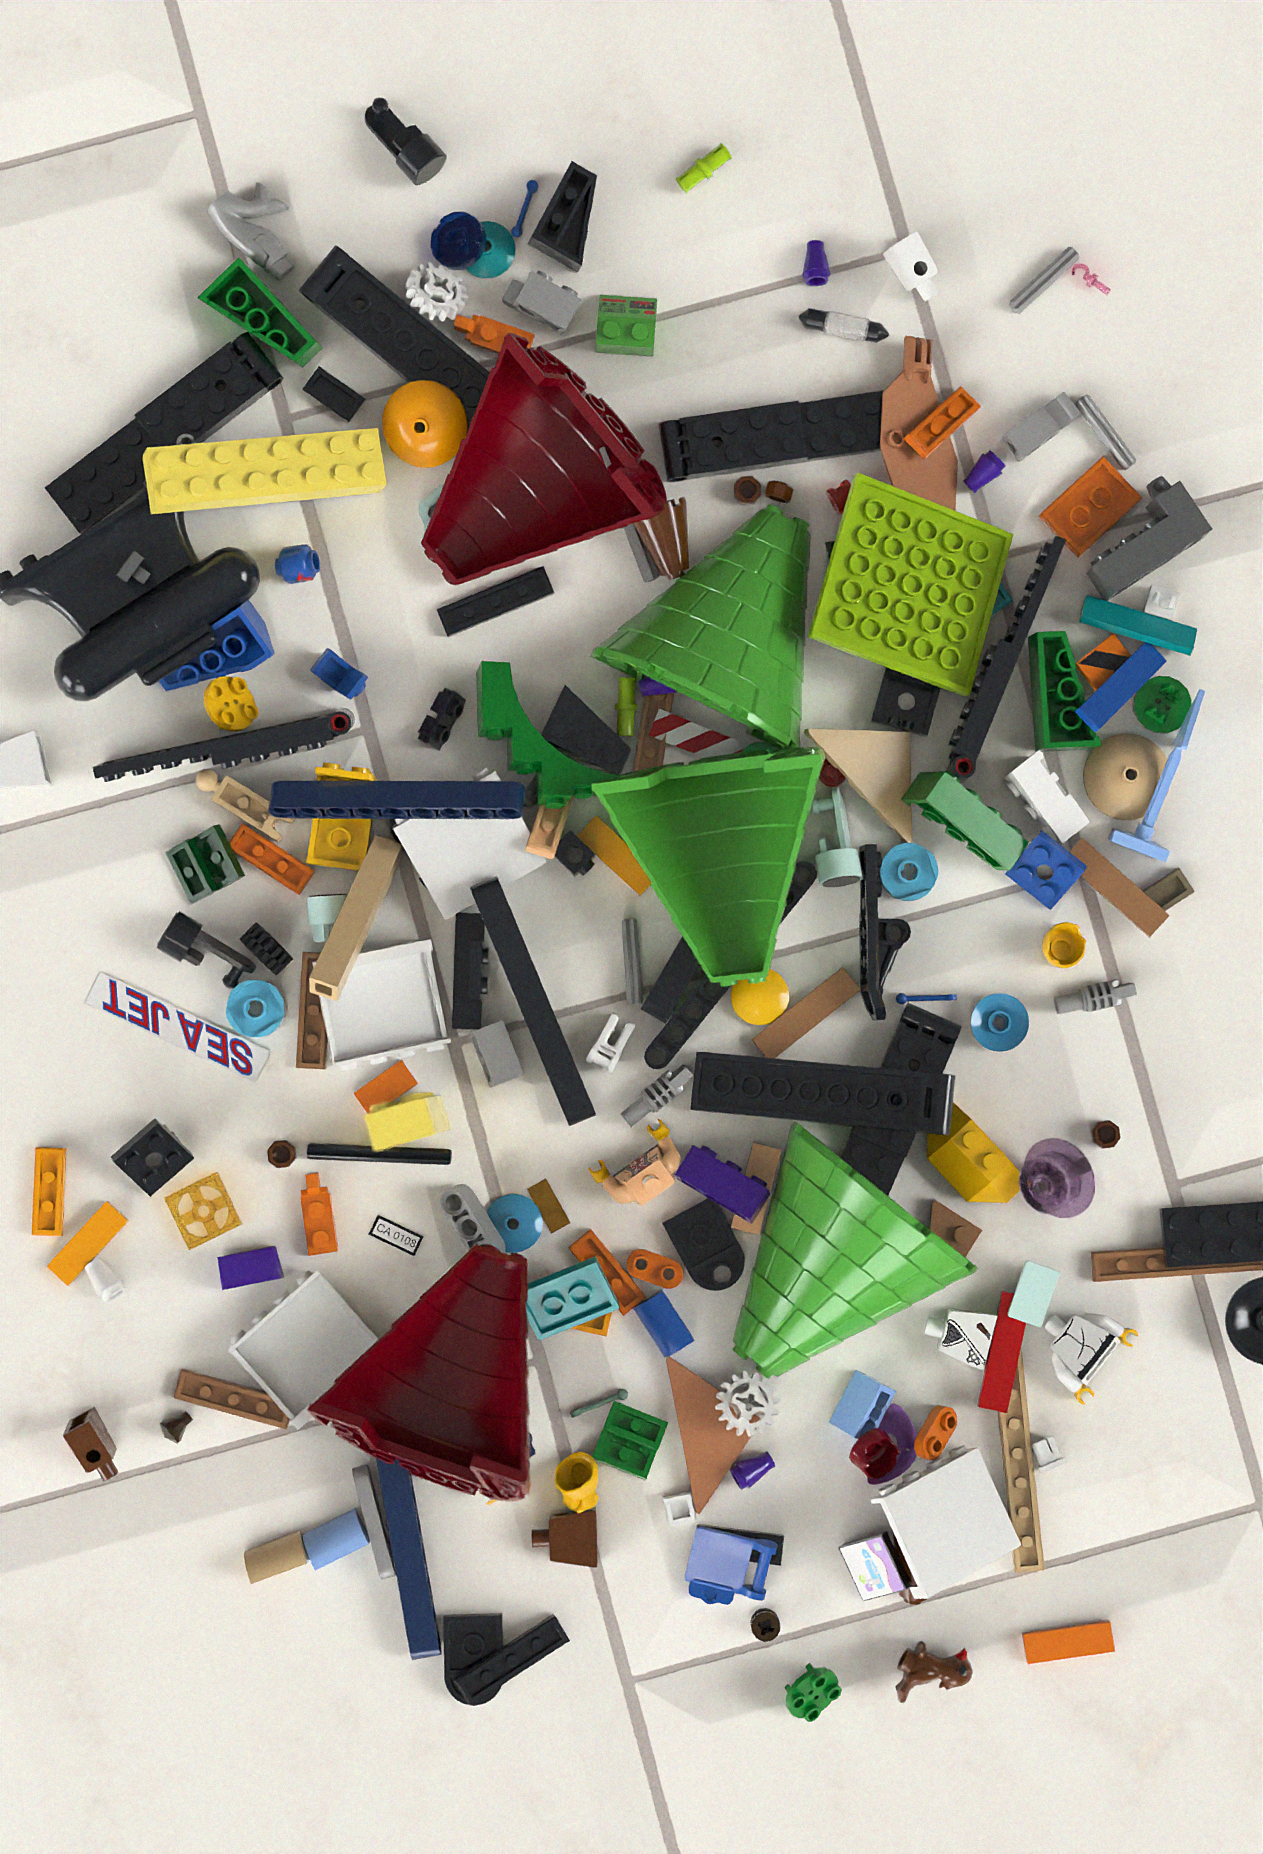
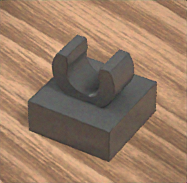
M133 551L116 576L124 582H127L132 576L144 584L150 573L139 566L144 558Z

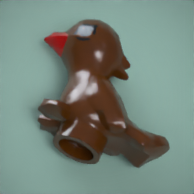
M919 1641L914 1650L907 1648L897 1666V1669L904 1672L903 1679L895 1686L898 1701L905 1703L912 1688L927 1684L936 1679L942 1680L939 1688L945 1687L946 1690L966 1685L971 1680L973 1673L971 1663L967 1659L966 1649L963 1648L951 1657L939 1658L930 1652H926V1644L923 1641Z

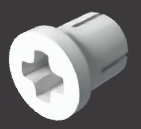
M1054 1436L1032 1444L1040 1464L1038 1467L1040 1473L1067 1463L1066 1458L1061 1456Z

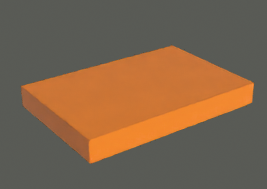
M1103 456L1050 504L1039 517L1058 537L1066 540L1065 545L1079 558L1131 510L1142 497Z

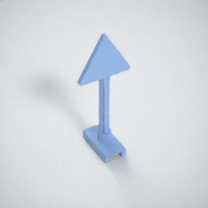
M1199 689L1172 745L1175 748L1168 756L1141 824L1138 823L1134 834L1112 828L1108 838L1110 841L1166 862L1170 851L1151 841L1155 830L1153 826L1179 765L1182 749H1187L1205 694L1204 690Z

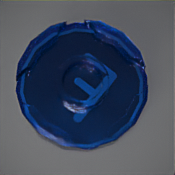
M452 212L439 221L440 224L437 226V229L434 228L431 234L430 247L433 256L444 267L452 270H464L473 266L481 258L486 247L487 236L484 226L476 217L466 212Z

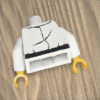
M1086 1313L1082 1317L1074 1315L1068 1323L1054 1315L1045 1326V1329L1056 1337L1050 1348L1054 1351L1051 1360L1057 1377L1071 1392H1074L1075 1398L1083 1405L1085 1402L1080 1398L1081 1393L1088 1391L1094 1397L1093 1391L1087 1384L1117 1345L1121 1343L1132 1347L1133 1345L1126 1341V1335L1131 1333L1138 1336L1136 1330L1124 1328L1119 1322L1107 1315Z

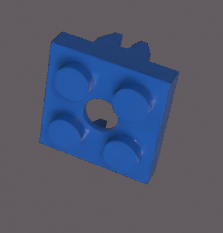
M1041 830L1031 840L1011 870L1007 871L1005 875L1051 910L1088 866ZM1040 865L1051 867L1053 870L1052 878H1040L1037 874V867Z

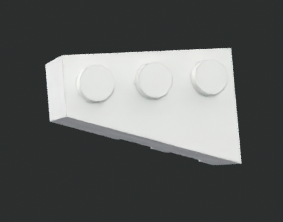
M1039 750L1005 777L1008 782L1005 786L1013 797L1017 798L1019 796L1025 803L1024 811L1033 821L1037 819L1044 827L1042 831L1061 845L1090 821L1071 794L1066 793L1057 782L1059 780L1057 774L1054 771L1050 773L1041 760L1044 756Z

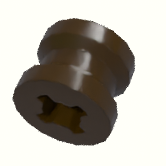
M761 1608L751 1616L752 1633L758 1640L763 1642L772 1641L780 1633L779 1617L773 1610Z

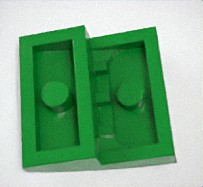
M613 1401L592 1458L602 1464L646 1480L668 1422Z

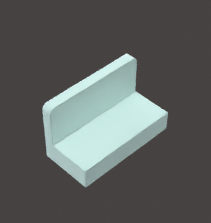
M1026 1261L1008 1311V1316L1041 1328L1060 1272L1031 1261Z

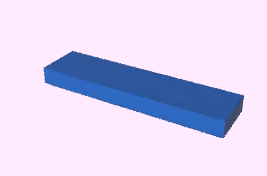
M1144 642L1075 712L1094 732H1097L1167 660L1152 644Z

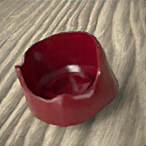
M873 1428L863 1434L852 1446L849 1459L867 1477L878 1479L895 1467L897 1455L901 1454V1452L884 1430Z

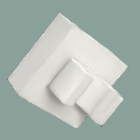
M1152 584L1143 612L1172 621L1180 593Z

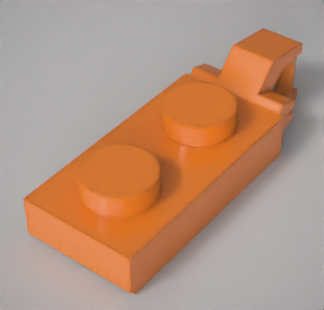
M473 314L472 319L457 315L453 324L454 330L466 334L465 340L471 342V345L496 354L500 353L504 337L508 333L526 338L529 341L528 348L532 346L535 338L533 333L482 315Z
M319 1173L305 1174L307 1189L301 1190L300 1200L308 1256L337 1252L338 1243L331 1194L328 1193L327 1186H320Z

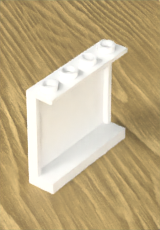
M484 768L471 776L473 781H501L494 769L488 771L487 768ZM522 817L518 819H395L397 824L392 826L445 920L476 903L470 890L471 886L497 876L503 888L547 863L543 856L525 851L531 833Z
M425 938L362 951L356 959L338 1001L319 995L334 1066H341L342 1071L358 1068V1062L370 1060V1064H378L388 1061L387 1056L398 1054L399 1058H406L416 1055L415 1050L427 1048V1052L442 1050L444 1049V1044L451 1043V1038L447 1037L431 956V951H433L431 939ZM313 961V962H312V963H313V968H314V966H315V964H316L317 961Z
M310 1270L296 1281L299 1287L290 1294L286 1290L274 1301L277 1305L276 1308L269 1314L264 1310L251 1321L255 1326L249 1332L245 1333L241 1330L229 1341L233 1346L228 1349L287 1415L297 1430L313 1417L307 1411L309 1405L335 1384L334 1380L379 1340L321 1273L316 1271L312 1274Z
M965 1445L954 1448L949 1451L950 1457L944 1460L938 1458L928 1462L926 1470L920 1473L917 1470L902 1477L904 1482L895 1485V1483L886 1485L878 1490L880 1495L870 1499L872 1504L881 1503L916 1581L915 1585L909 1587L914 1599L930 1598L1021 1546L978 1447L966 1449Z

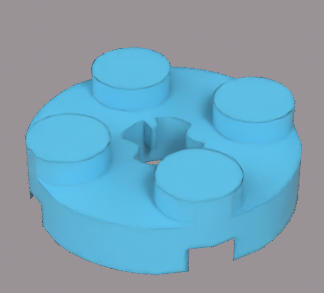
M902 843L891 848L883 857L881 868L879 869V877L883 888L893 898L903 901H915L926 896L934 887L938 877V865L933 854L924 847L915 843ZM905 864H911L910 868L913 866L916 868L917 873L913 874V880H906L907 877L903 878L901 876V871L904 870Z
M244 981L238 984L228 997L226 1007L227 1019L234 1030L245 1036H268L278 1029L285 1017V1002L282 994L274 985L266 981ZM256 1000L257 1004L259 1001L263 1004L262 1014L256 1017V1014L251 1016L248 1012L251 1009L249 1003Z

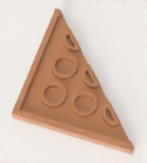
M668 1356L666 1358L695 1511L700 1514L751 1437L748 1436L746 1430H744L742 1435H736V1427L727 1430L726 1427L729 1423L727 1419L719 1421L718 1418L723 1415V1411L716 1410L715 1406L722 1403V1400L718 1399L716 1394L722 1391ZM729 1406L731 1413L736 1418V1412L733 1407ZM753 1414L749 1423L758 1422L761 1418Z

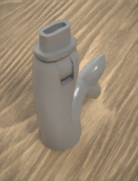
M256 183L253 201L244 200L228 191L211 204L207 213L219 231L255 264L264 268L266 273L271 272L277 280H280L294 268L292 262L287 258L288 252L273 233L262 226L242 220V218H255L264 214L272 215L289 209L281 200L270 198L267 189L261 183Z

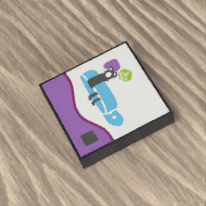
M887 1531L847 1542L838 1547L863 1601L901 1592L912 1586Z

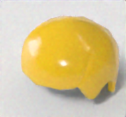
M1062 922L1052 926L1044 934L1042 951L1051 965L1065 969L1077 965L1084 957L1086 939L1080 933L1078 925Z

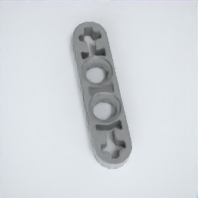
M367 1464L352 1468L354 1483L380 1578L383 1580L396 1576L394 1559L369 1467Z

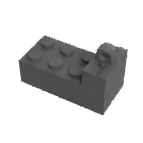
M1163 476L1151 481L1146 488L1152 501L1146 509L1153 520L1143 526L1144 528L1138 532L1140 535L1137 537L1134 533L1128 535L1119 542L1120 544L1114 547V552L1109 548L1095 557V560L1090 563L1092 568L1087 572V576L1105 601H1109L1201 541L1212 530V527L1181 481L1172 486Z

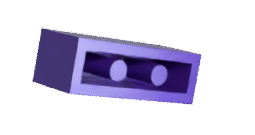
M693 1145L675 1173L677 1180L752 1224L770 1196L769 1190L765 1188L767 1183L755 1175L749 1178L740 1173L742 1168L730 1160H727L726 1163L715 1158L717 1153L704 1145L698 1148Z

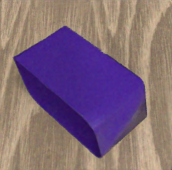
M276 1246L217 1257L222 1290L284 1278Z

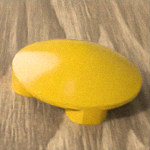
M769 969L768 976L764 982L748 983V979L737 980L738 983L733 985L731 990L732 1006L737 1015L750 1024H770L782 1016L788 1006L789 990L787 984L774 970Z

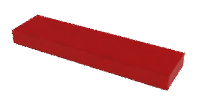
M1001 1291L996 1314L997 1319L977 1406L980 1408L1003 1413L1008 1411L1026 1322L1008 1316L1014 1293Z

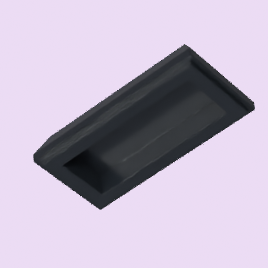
M318 366L302 388L303 391L347 422L351 421L366 400L320 366Z

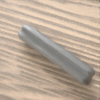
M1068 247L1023 288L1009 303L1013 311L1020 314L1078 261L1079 254L1072 247Z
M1089 395L1082 396L1075 403L1077 409L1123 470L1132 467L1136 463L1134 455Z
M624 919L621 923L627 1003L629 1005H637L643 1002L637 920Z

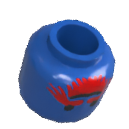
M307 544L284 547L279 552V558L275 559L276 573L279 576L281 575L288 584L311 581L316 576V573L320 571L318 553Z

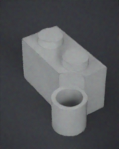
M531 271L525 283L512 280L502 298V302L516 311L527 314L562 335L582 299L577 297L578 293L570 287L563 285L561 288L552 283L553 279L542 271H537V273Z

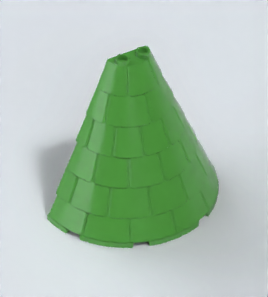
M768 504L766 509H761L736 529L732 536L705 555L702 561L687 571L685 575L678 578L672 586L648 603L647 607L618 628L617 632L596 646L590 657L633 678H637V680H642L644 676H647L747 725L746 734L763 742L770 743L777 749L800 747L802 683L804 682L805 615L807 609V571L809 570L811 534L807 530L809 524L797 517L791 520L782 515L783 511Z
M792 747L774 750L772 754L766 749L712 756L691 761L689 765H684V762H676L625 773L617 777V780L607 778L592 784V790L610 814V820L652 882L651 887L671 915V920L691 948L711 983L720 982V986L724 987L737 984V980L748 979V983L766 981L777 941L776 935L785 910L787 894L796 869V860L806 831L805 825L815 796V787L825 759L824 750H820V748Z
M794 1121L790 1126L785 1154L781 1160L776 1187L771 1197L765 1228L761 1234L755 1265L752 1267L745 1302L741 1307L733 1342L736 1345L733 1351L744 1360L750 1357L758 1363L756 1369L766 1378L770 1379L772 1375L778 1377L809 1361L811 1357L843 1343L845 1339L877 1325L878 1322L911 1307L912 1304L945 1289L946 1286L972 1275L977 1271L978 1267L842 1160L840 1156L799 1123Z

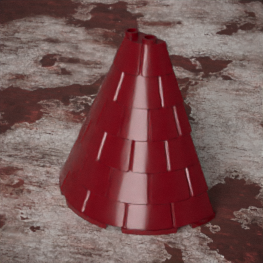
M508 333L504 337L495 367L491 368L467 435L461 441L450 474L447 475L436 508L421 541L427 558L437 563L443 571L442 576L451 585L457 586L486 576L493 571L523 563L527 559L555 552L559 548L592 539L597 535L624 528L629 524L654 518L665 509L663 505L667 502L665 488L655 466L647 460L641 459L640 456L645 450L611 407L601 397L598 399L591 393L587 394L585 392L587 389L586 382L562 361L541 346L536 349L528 348L529 341L516 334ZM601 447H605L611 463L607 468L600 452Z
M475 1244L447 1273L424 1292L414 1305L391 1324L392 1328L337 1377L334 1380L335 1384L310 1404L307 1411L322 1425L327 1426L329 1422H332L331 1427L336 1430L335 1435L389 1465L394 1464L398 1460L401 1467L409 1470V1474L472 1496H475L479 1489V1492L490 1500L520 1501L524 1499L525 1495H528L531 1488L528 1425L530 1413L526 1306L528 1300L527 1259L518 1253H511L510 1255L502 1253L498 1248L489 1244H485L484 1247Z

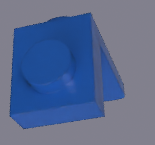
M329 648L325 649L310 669L313 674L334 691L350 700L362 693L366 686L365 681L368 679L367 675L350 666Z

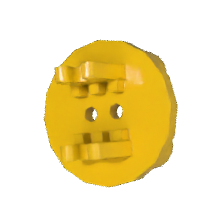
M218 677L211 681L204 690L203 702L206 712L218 726L219 730L240 732L249 727L259 715L254 697L247 688L245 680L240 677Z

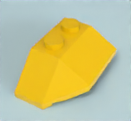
M954 1102L950 1135L927 1134L926 1159L966 1202L1008 1203L1028 1184L1008 1157Z

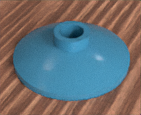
M996 993L984 997L976 1004L971 1014L970 1025L973 1036L980 1045L991 1051L1003 1052L1017 1047L1024 1040L1029 1028V1017L1024 1005L1018 999L1008 994ZM996 1017L1003 1019L1004 1024L1001 1028H996L993 1025Z
M509 1194L495 1200L486 1212L504 1240L505 1252L517 1253L524 1251L534 1245L541 1234L543 1226L541 1212L531 1199L523 1195ZM511 1218L517 1219L519 1223L518 1228L510 1229L507 1225L508 1220Z

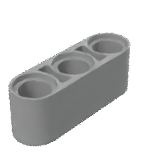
M459 1184L442 1195L440 1199L441 1208L467 1251L475 1244L484 1247V1244H489L498 1248L502 1253L505 1252L504 1240L469 1186ZM454 1194L461 1198V1206L454 1201ZM469 1219L476 1223L477 1231L470 1227Z

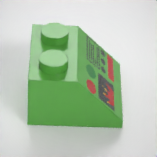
M600 295L596 353L653 356L657 298Z

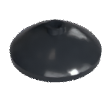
M1258 1277L1243 1284L1232 1295L1226 1308L1225 1327L1233 1347L1246 1359L1263 1365V1324L1261 1323L1263 1315V1277Z

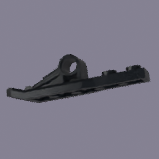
M865 844L859 847L863 876L860 880L859 913L860 994L873 1021L885 1020L886 1009L882 999L883 985L888 973L891 971L899 949L910 938L911 929L908 923L902 919L878 918V898H881L882 883L880 880H877V869L881 868L882 857L881 852L877 851V844ZM892 925H896L901 932V936L897 941L893 940L889 935V929Z

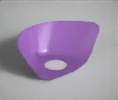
M895 1403L888 1407L877 1429H882L887 1434H891L896 1438L897 1447L901 1454L897 1455L895 1467L886 1475L878 1479L867 1477V1482L872 1485L882 1484L899 1477L911 1467L917 1456L914 1449V1442L917 1436L915 1427L905 1411Z

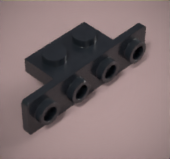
M480 913L456 914L453 1029L477 1030L481 1028L482 994L488 993V977H483V965L489 964V948H484L485 924Z

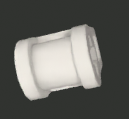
M614 1013L611 1014L600 1037L596 1039L586 1058L587 1062L591 1063L593 1061L607 1069L606 1072L612 1074L623 1053L622 1050L635 1027V1024L627 1022L624 1029H621L622 1033L616 1044L610 1046L608 1039L611 1033L615 1032L614 1028L619 1020V1016Z

